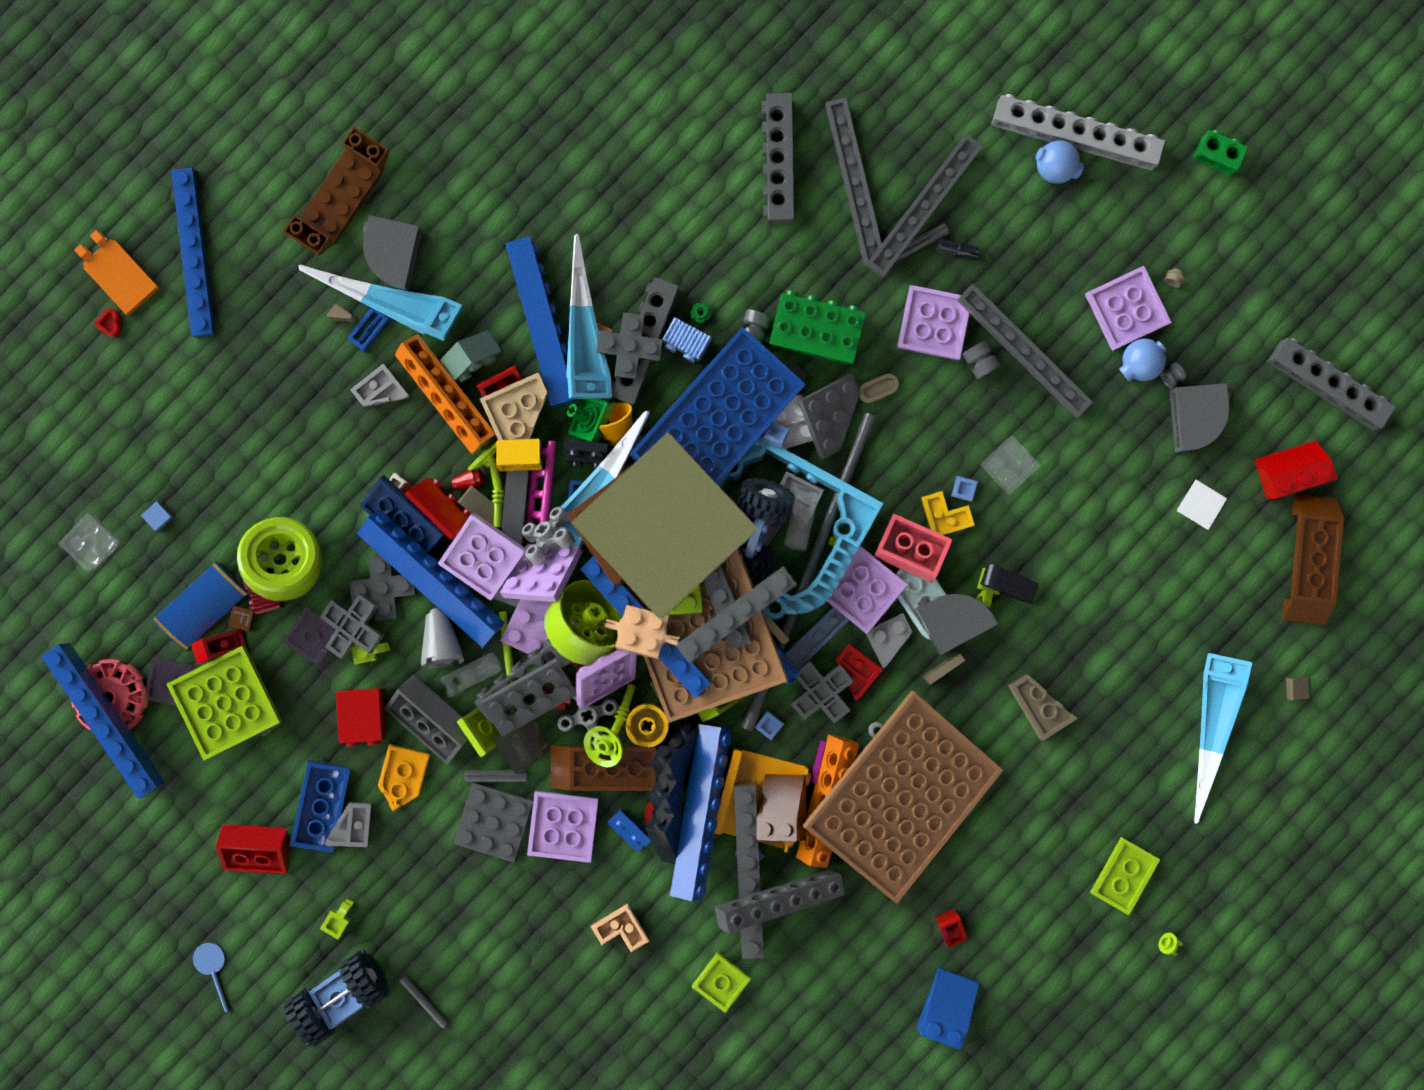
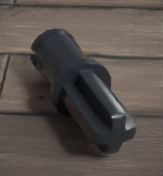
M939 239L937 243V251L955 255L956 258L961 256L974 259L975 261L978 259L977 254L980 252V247L962 244V241L957 243L944 239Z

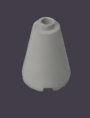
M439 608L431 609L430 613L426 614L421 655L422 668H425L426 664L429 665L430 669L453 666V662L457 660L458 664L464 662V656L450 618Z

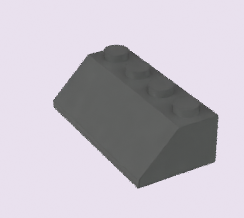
M414 674L397 689L384 709L447 765L469 741L457 723L462 717Z

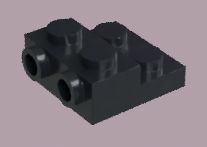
M564 441L566 461L571 463L572 467H583V464H592V468H597L611 452L608 443Z

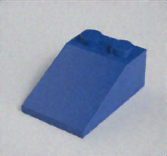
M938 967L917 1025L920 1035L961 1050L969 1028L979 982Z

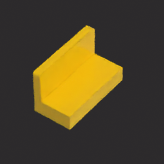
M539 439L498 440L496 442V465L499 471L542 470Z

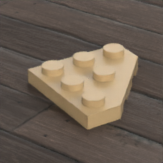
M536 373L480 398L498 440L531 439L548 392L540 374Z

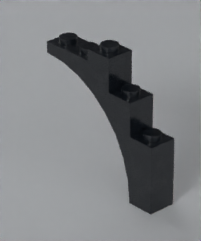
M684 720L680 723L667 746H660L650 761L658 780L648 794L656 813L646 827V830L661 862L674 865L676 863L682 828V795L685 774L696 743L700 724Z

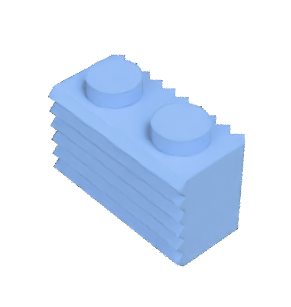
M675 317L663 337L666 349L674 353L677 350L684 354L683 358L692 363L695 360L701 361L712 341V337Z

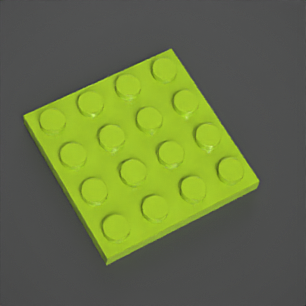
M245 645L167 683L168 689L203 760H207L282 722Z

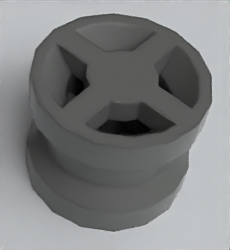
M1173 362L1167 370L1164 369L1160 378L1168 388L1173 389L1179 381L1183 382L1186 380L1187 375L1178 363Z

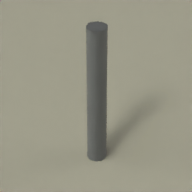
M406 975L400 980L401 984L443 1029L449 1022Z

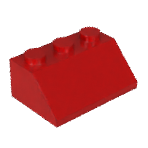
M1316 441L1254 460L1267 500L1283 497L1338 479L1331 458Z
M427 477L407 491L405 495L446 536L454 540L472 513L466 508L462 510L457 505L458 499L453 494L449 493L447 495L442 490L444 486L436 478L432 480Z
M238 824L222 825L216 849L224 871L288 873L290 839L287 828L261 827L258 825L240 826Z

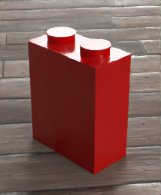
M383 688L340 690L336 692L339 743H346V746H357L359 742L367 741V745L380 744L381 740L386 739Z

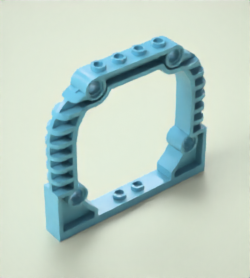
M760 436L736 464L738 470L732 473L729 472L718 484L720 489L723 488L727 480L739 479L742 476L744 466L762 461L765 455L768 454L788 465L787 468L790 471L803 473L810 482L815 484L819 482L839 493L836 502L840 512V519L836 521L833 528V535L837 542L819 575L808 589L794 596L785 593L772 602L778 603L781 606L779 613L774 614L770 612V605L763 609L764 616L772 620H778L784 614L796 615L810 612L823 605L831 597L883 503L793 453L762 441V436ZM846 525L849 527V534H841L838 530L839 526Z

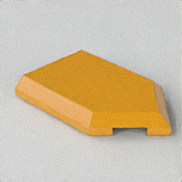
M389 744L378 787L388 800L392 811L420 796L430 754Z

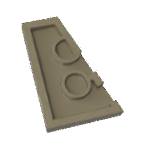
M1024 675L1008 685L1041 741H1044L1078 719L1073 714H1070L1060 702L1053 699L1029 675Z

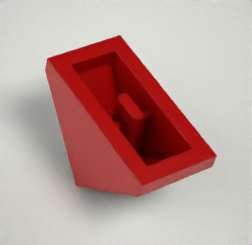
M954 909L935 917L948 948L967 940L961 919Z

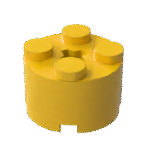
M655 703L639 704L632 709L627 717L626 733L629 739L638 746L654 747L660 744L668 733L669 723L662 707ZM644 720L652 722V729L649 730L648 727L643 728Z

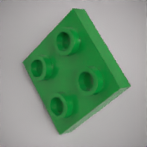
M582 399L579 406L576 404L570 405L569 409L575 412L567 410V415L574 418L567 434L588 442L598 443L603 435L599 427L606 425L614 405L599 399Z

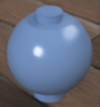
M1052 141L1043 148H1040L1036 155L1038 172L1043 179L1050 183L1060 184L1069 181L1071 178L1077 179L1084 168V164L1080 162L1077 149L1067 141Z
M1151 339L1136 340L1125 349L1122 357L1123 366L1119 370L1129 382L1132 379L1139 381L1152 380L1164 370L1166 365L1164 353L1167 350L1160 341L1155 343Z

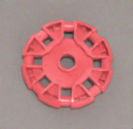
M104 659L100 660L98 664L87 666L103 692L106 694L109 691L113 694L112 705L129 730L136 726L144 715L142 713L144 708H147L149 701L148 687L144 686L142 674L131 664H123L121 660ZM101 671L103 677L99 679L98 672ZM118 671L122 672L120 678L115 676ZM133 683H134L135 688H136V691H134V692H133L132 687L129 686L130 684H133ZM131 703L136 705L134 711L128 709ZM76 709V712L78 714L76 715L77 719L83 726H85L87 729L91 731L85 720L82 718V716Z

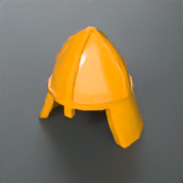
M613 403L614 407L609 418L610 424L599 427L603 433L602 438L613 447L621 441L633 426L632 406L629 403Z

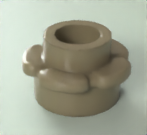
M1178 269L1169 270L1164 279L1169 286L1179 288L1186 281L1184 273Z

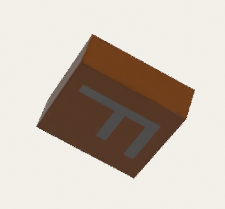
M233 606L228 626L251 631L255 611L253 612L251 609L240 606Z

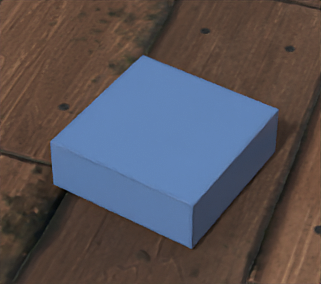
M773 422L766 429L762 441L781 449L790 429Z
M956 476L951 497L973 502L978 481Z
M158 501L141 515L154 531H159L173 518Z
M767 710L755 725V728L772 740L784 723Z

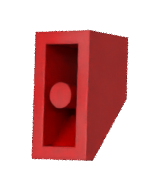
M241 629L204 638L191 644L197 664L217 659L241 646H246Z

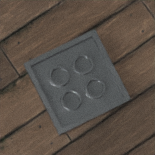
M472 782L453 844L514 863L534 800Z

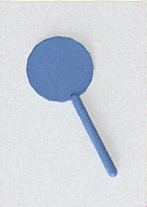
M204 943L194 952V966L202 974H212L224 1011L228 1012L229 1008L216 974L224 965V951L215 943Z

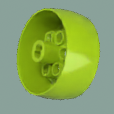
M273 517L255 524L245 533L238 547L237 563L240 575L254 593L273 601H289L304 595L314 586L322 569V553L314 534L304 524L286 517ZM278 543L279 547L271 549V544ZM294 545L295 550L290 552L287 550V547ZM268 555V560L261 561L260 557ZM300 559L296 566L293 565V560ZM281 560H285V563L283 565L277 564L281 563ZM273 569L274 573L269 574L266 570Z
M579 580L565 587L557 602H551L544 617V627L549 641L561 655L578 664L592 665L600 657L608 656L616 651L617 630L605 628L607 619L620 622L622 616L590 580ZM572 620H573V621H576L577 624H578V626H577V625H574V624L572 623ZM584 632H587L589 637L585 636Z

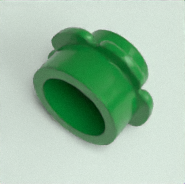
M696 303L693 305V310H691L692 319H695L697 323H704L710 319L709 305L706 303Z

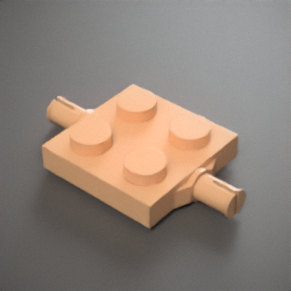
M626 605L624 616L620 622L606 620L605 628L617 630L616 649L658 659L660 649L664 643L677 645L679 637L667 634L668 615L660 620L652 611Z

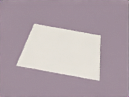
M1195 480L1177 511L1208 530L1227 498Z

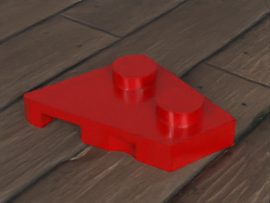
M850 643L847 644L836 658L837 664L841 663L854 679V682L848 686L854 699L858 701L881 673L882 668Z

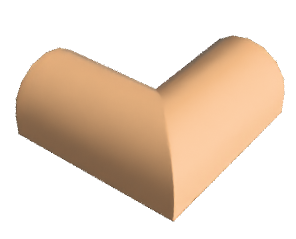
M628 903L591 925L601 945L619 934L622 936L630 952L649 942V938Z

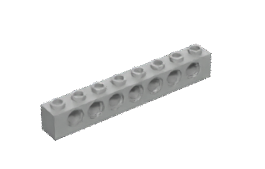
M1010 94L1001 95L991 124L994 127L1048 142L1056 140L1067 141L1077 150L1151 171L1159 164L1165 140H1161L1153 134L1143 135L1135 129H1122L1114 123L1104 124L1098 122L1095 118L1079 117L1078 114L1070 111L1061 112L1056 107L1040 106L1032 100L1022 101ZM1013 111H1019L1022 117H1015ZM1033 116H1038L1042 123H1036L1033 120ZM1053 122H1059L1062 129H1057ZM1074 127L1079 128L1082 131V134H1076L1074 132ZM1094 133L1100 134L1102 140H1097L1094 137ZM1114 139H1119L1122 142V146H1118ZM1135 144L1142 147V152L1135 149Z

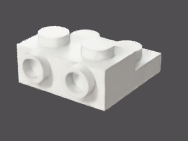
M802 395L795 396L773 421L790 429L782 446L783 449L813 441L798 400L803 398Z

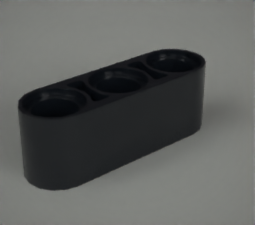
M993 564L986 565L980 583L987 588L1028 604L1033 603L1039 585L1035 581Z

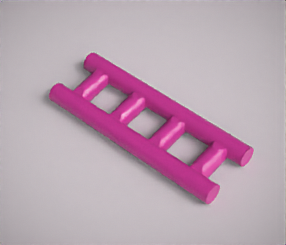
M540 441V456H546L545 469L530 470L525 525L534 523V519H540V523L549 522L556 442L548 441L547 448H541L542 442ZM538 477H544L543 490H537ZM536 498H542L541 511H535Z

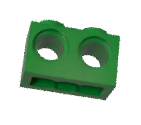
M1208 130L1202 136L1192 159L1231 176L1239 169L1248 147L1243 145L1240 140L1229 139L1223 136L1219 131ZM1208 143H1211L1215 150L1209 149ZM1227 151L1233 154L1234 159L1228 157Z

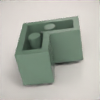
M487 330L457 341L443 356L440 363L455 382L460 381L463 383L472 377L471 373L481 368L482 365L489 366L497 360L495 357L501 350Z

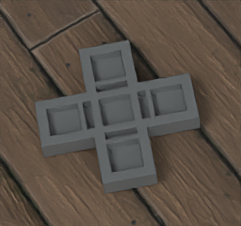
M623 313L620 333L599 331L596 353L617 356L615 377L636 380L639 359L660 362L663 339L642 337L644 315Z
M382 556L370 557L368 561L371 579L350 581L352 602H354L358 594H363L378 605L374 612L375 621L398 618L396 597L417 595L416 587L403 575L393 576L392 565Z
M358 594L349 610L336 600H331L320 616L321 619L336 629L325 648L340 659L346 658L354 644H357L367 653H373L384 636L367 624L378 608V605L363 594Z
M811 660L799 668L801 673L797 679L806 691L795 698L791 705L804 720L820 707L833 723H836L851 711V708L838 693L854 682V679L841 663L825 676H823Z

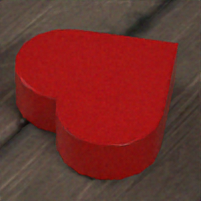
M114 309L105 310L93 323L110 337H117L122 331V327L119 324L121 315Z

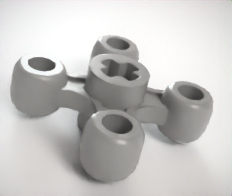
M556 507L550 512V522L545 521L539 525L528 523L523 527L522 534L525 539L531 543L536 542V544L531 545L526 550V557L531 563L541 564L546 558V549L551 550L558 545L561 548H569L573 544L574 537L570 531L565 528L559 529L569 522L566 516L568 513L562 507Z
M610 698L606 699L599 706L591 704L582 710L579 708L578 712L574 715L565 714L560 716L557 722L558 727L566 732L570 731L575 725L582 724L589 731L593 727H597V721L600 716L616 714L618 703ZM609 703L614 706V709L611 711L606 708V705ZM592 711L591 715H593V718L586 720L583 712ZM563 720H568L569 726H564Z

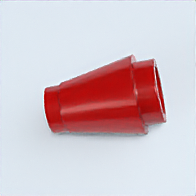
M480 468L468 470L452 479V485L456 491L469 489L471 485L474 488H481V485L485 484L484 474Z

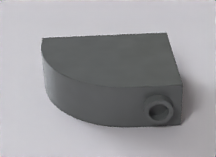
M370 215L368 221L364 222L363 249L365 259L373 273L390 287L409 291L423 232L421 228L416 225Z
M1227 383L1176 387L1169 390L1175 453L1196 450L1213 442L1221 434L1228 420L1231 393L1227 388Z
M947 594L932 600L927 597L917 603L918 607L914 609L935 650L940 655L998 625L990 610L983 603L973 597L962 594Z

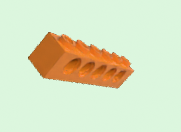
M419 334L403 341L395 356L470 453L474 454L487 446L496 435Z
M828 734L818 781L813 790L806 820L856 760L860 746L859 743L846 737ZM806 829V840L800 841L796 858L812 867L827 868L832 850Z

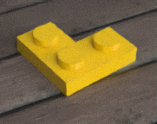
M942 491L921 497L930 530L945 535L975 526L969 505L948 511Z

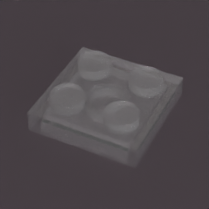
M1013 435L1009 436L980 464L1008 495L1041 466Z
M87 513L58 544L88 573H92L121 541L92 513Z

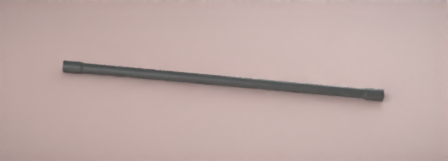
M865 413L857 437L840 477V480L847 484L851 481L866 440L877 418L868 413ZM837 492L833 495L794 595L808 589L839 511L836 502L839 495ZM787 614L781 630L788 638L798 614ZM777 639V640H776V643L784 650L786 644L783 645V644ZM769 688L755 693L752 704L741 726L742 728L753 732Z

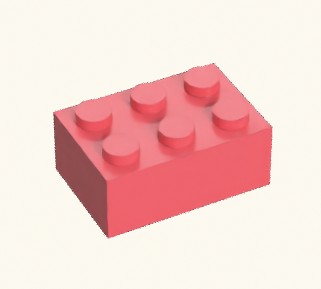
M893 513L874 557L933 583L953 539Z

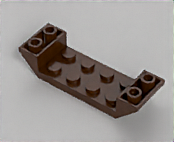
M354 126L342 142V145L346 148L311 202L300 217L294 214L283 230V233L318 256L338 242L382 176L390 151Z
M1293 494L1291 515L1298 516L1291 595L1290 599H1283L1282 620L1326 624L1337 601L1344 517L1337 498Z
M551 744V788L569 791H651L658 778L650 761L660 746L667 745L623 747L622 758L616 765L602 767L589 758L584 746ZM602 753L599 755V757L605 760H611L610 755Z

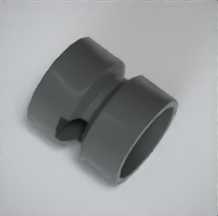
M747 309L743 319L745 326H741V328L744 327L763 345L766 338L764 332L769 329L772 318L762 312Z
M987 340L982 341L962 354L967 364H972L971 371L976 379L1001 366L996 356L990 354L992 349Z

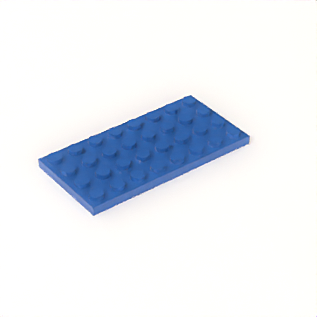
M742 327L629 455L638 461L665 434L669 433L718 485L806 384Z

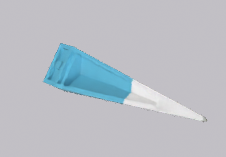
M576 234L574 236L566 374L569 398L611 399V375L605 354L596 353L599 331L588 287L580 238Z
M299 265L300 271L423 335L428 334L443 341L462 311L461 304L442 296L383 287Z
M645 411L601 464L561 506L567 513L620 474L649 415V411ZM570 521L565 526L559 528H565L573 535L574 542L571 546H580L581 548L585 544Z
M1208 653L1203 677L1195 824L1200 820L1246 694L1253 666L1252 662Z

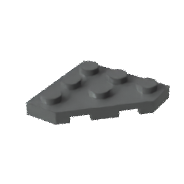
M847 374L798 400L819 458L825 459L841 450L860 394L853 374Z

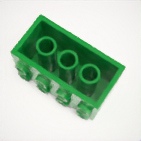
M788 290L786 294L781 293L769 343L770 347L846 365L854 363L866 314L861 312L862 308L851 305L848 308L840 307L841 303L830 300L827 303L819 302L820 298L807 295V298L798 297L799 293Z

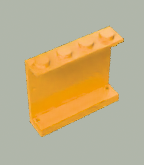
M734 748L720 799L721 804L716 818L717 828L714 833L721 835L722 832L736 836L734 782H755L758 814L765 774L806 775V785H808L811 777L808 767ZM758 840L760 843L783 848L784 852H787L788 847H792L794 841Z

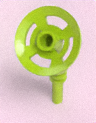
M494 442L467 469L470 471L483 465L490 468L494 490H492V493H494L492 495V498H494L492 500L494 503V527H502V503H504L503 498H505V495L503 493L505 491L502 488L499 469L494 457L496 453V442Z
M632 684L627 686L621 706H618L617 715L614 717L616 720L611 730L606 727L597 726L590 729L585 735L584 748L587 755L594 763L602 767H612L622 758L623 747L618 733L623 723L627 720V713L630 712L629 706L636 686ZM598 731L607 732V733H609V735H606V734H602V735H601ZM592 737H594V741H593L594 748H595L594 750H593L592 744H591V739H592ZM601 753L610 755L611 760H605L599 757Z

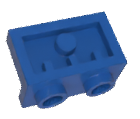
M623 807L608 821V824L636 851H639L643 846L646 847L651 842L647 830Z

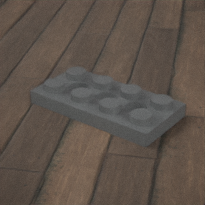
M555 658L480 700L500 735L504 737L576 696V690ZM546 683H552L554 685V687L550 691H544L542 689L543 685ZM526 694L535 695V698L530 702L523 700ZM509 704L516 706L513 712H506L504 709Z

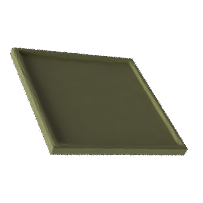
M669 433L665 434L571 522L660 620L759 530Z

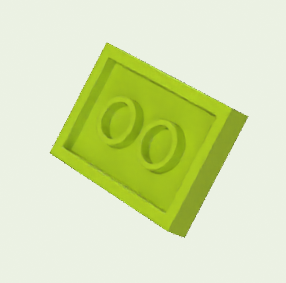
M1121 837L1090 893L1130 915L1160 859Z

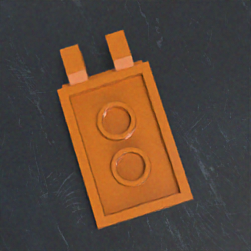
M96 230L90 237L101 247L92 254L86 247L80 244L74 251L85 261L83 263L85 271L117 306L129 316L160 287L118 241L108 240L102 233Z

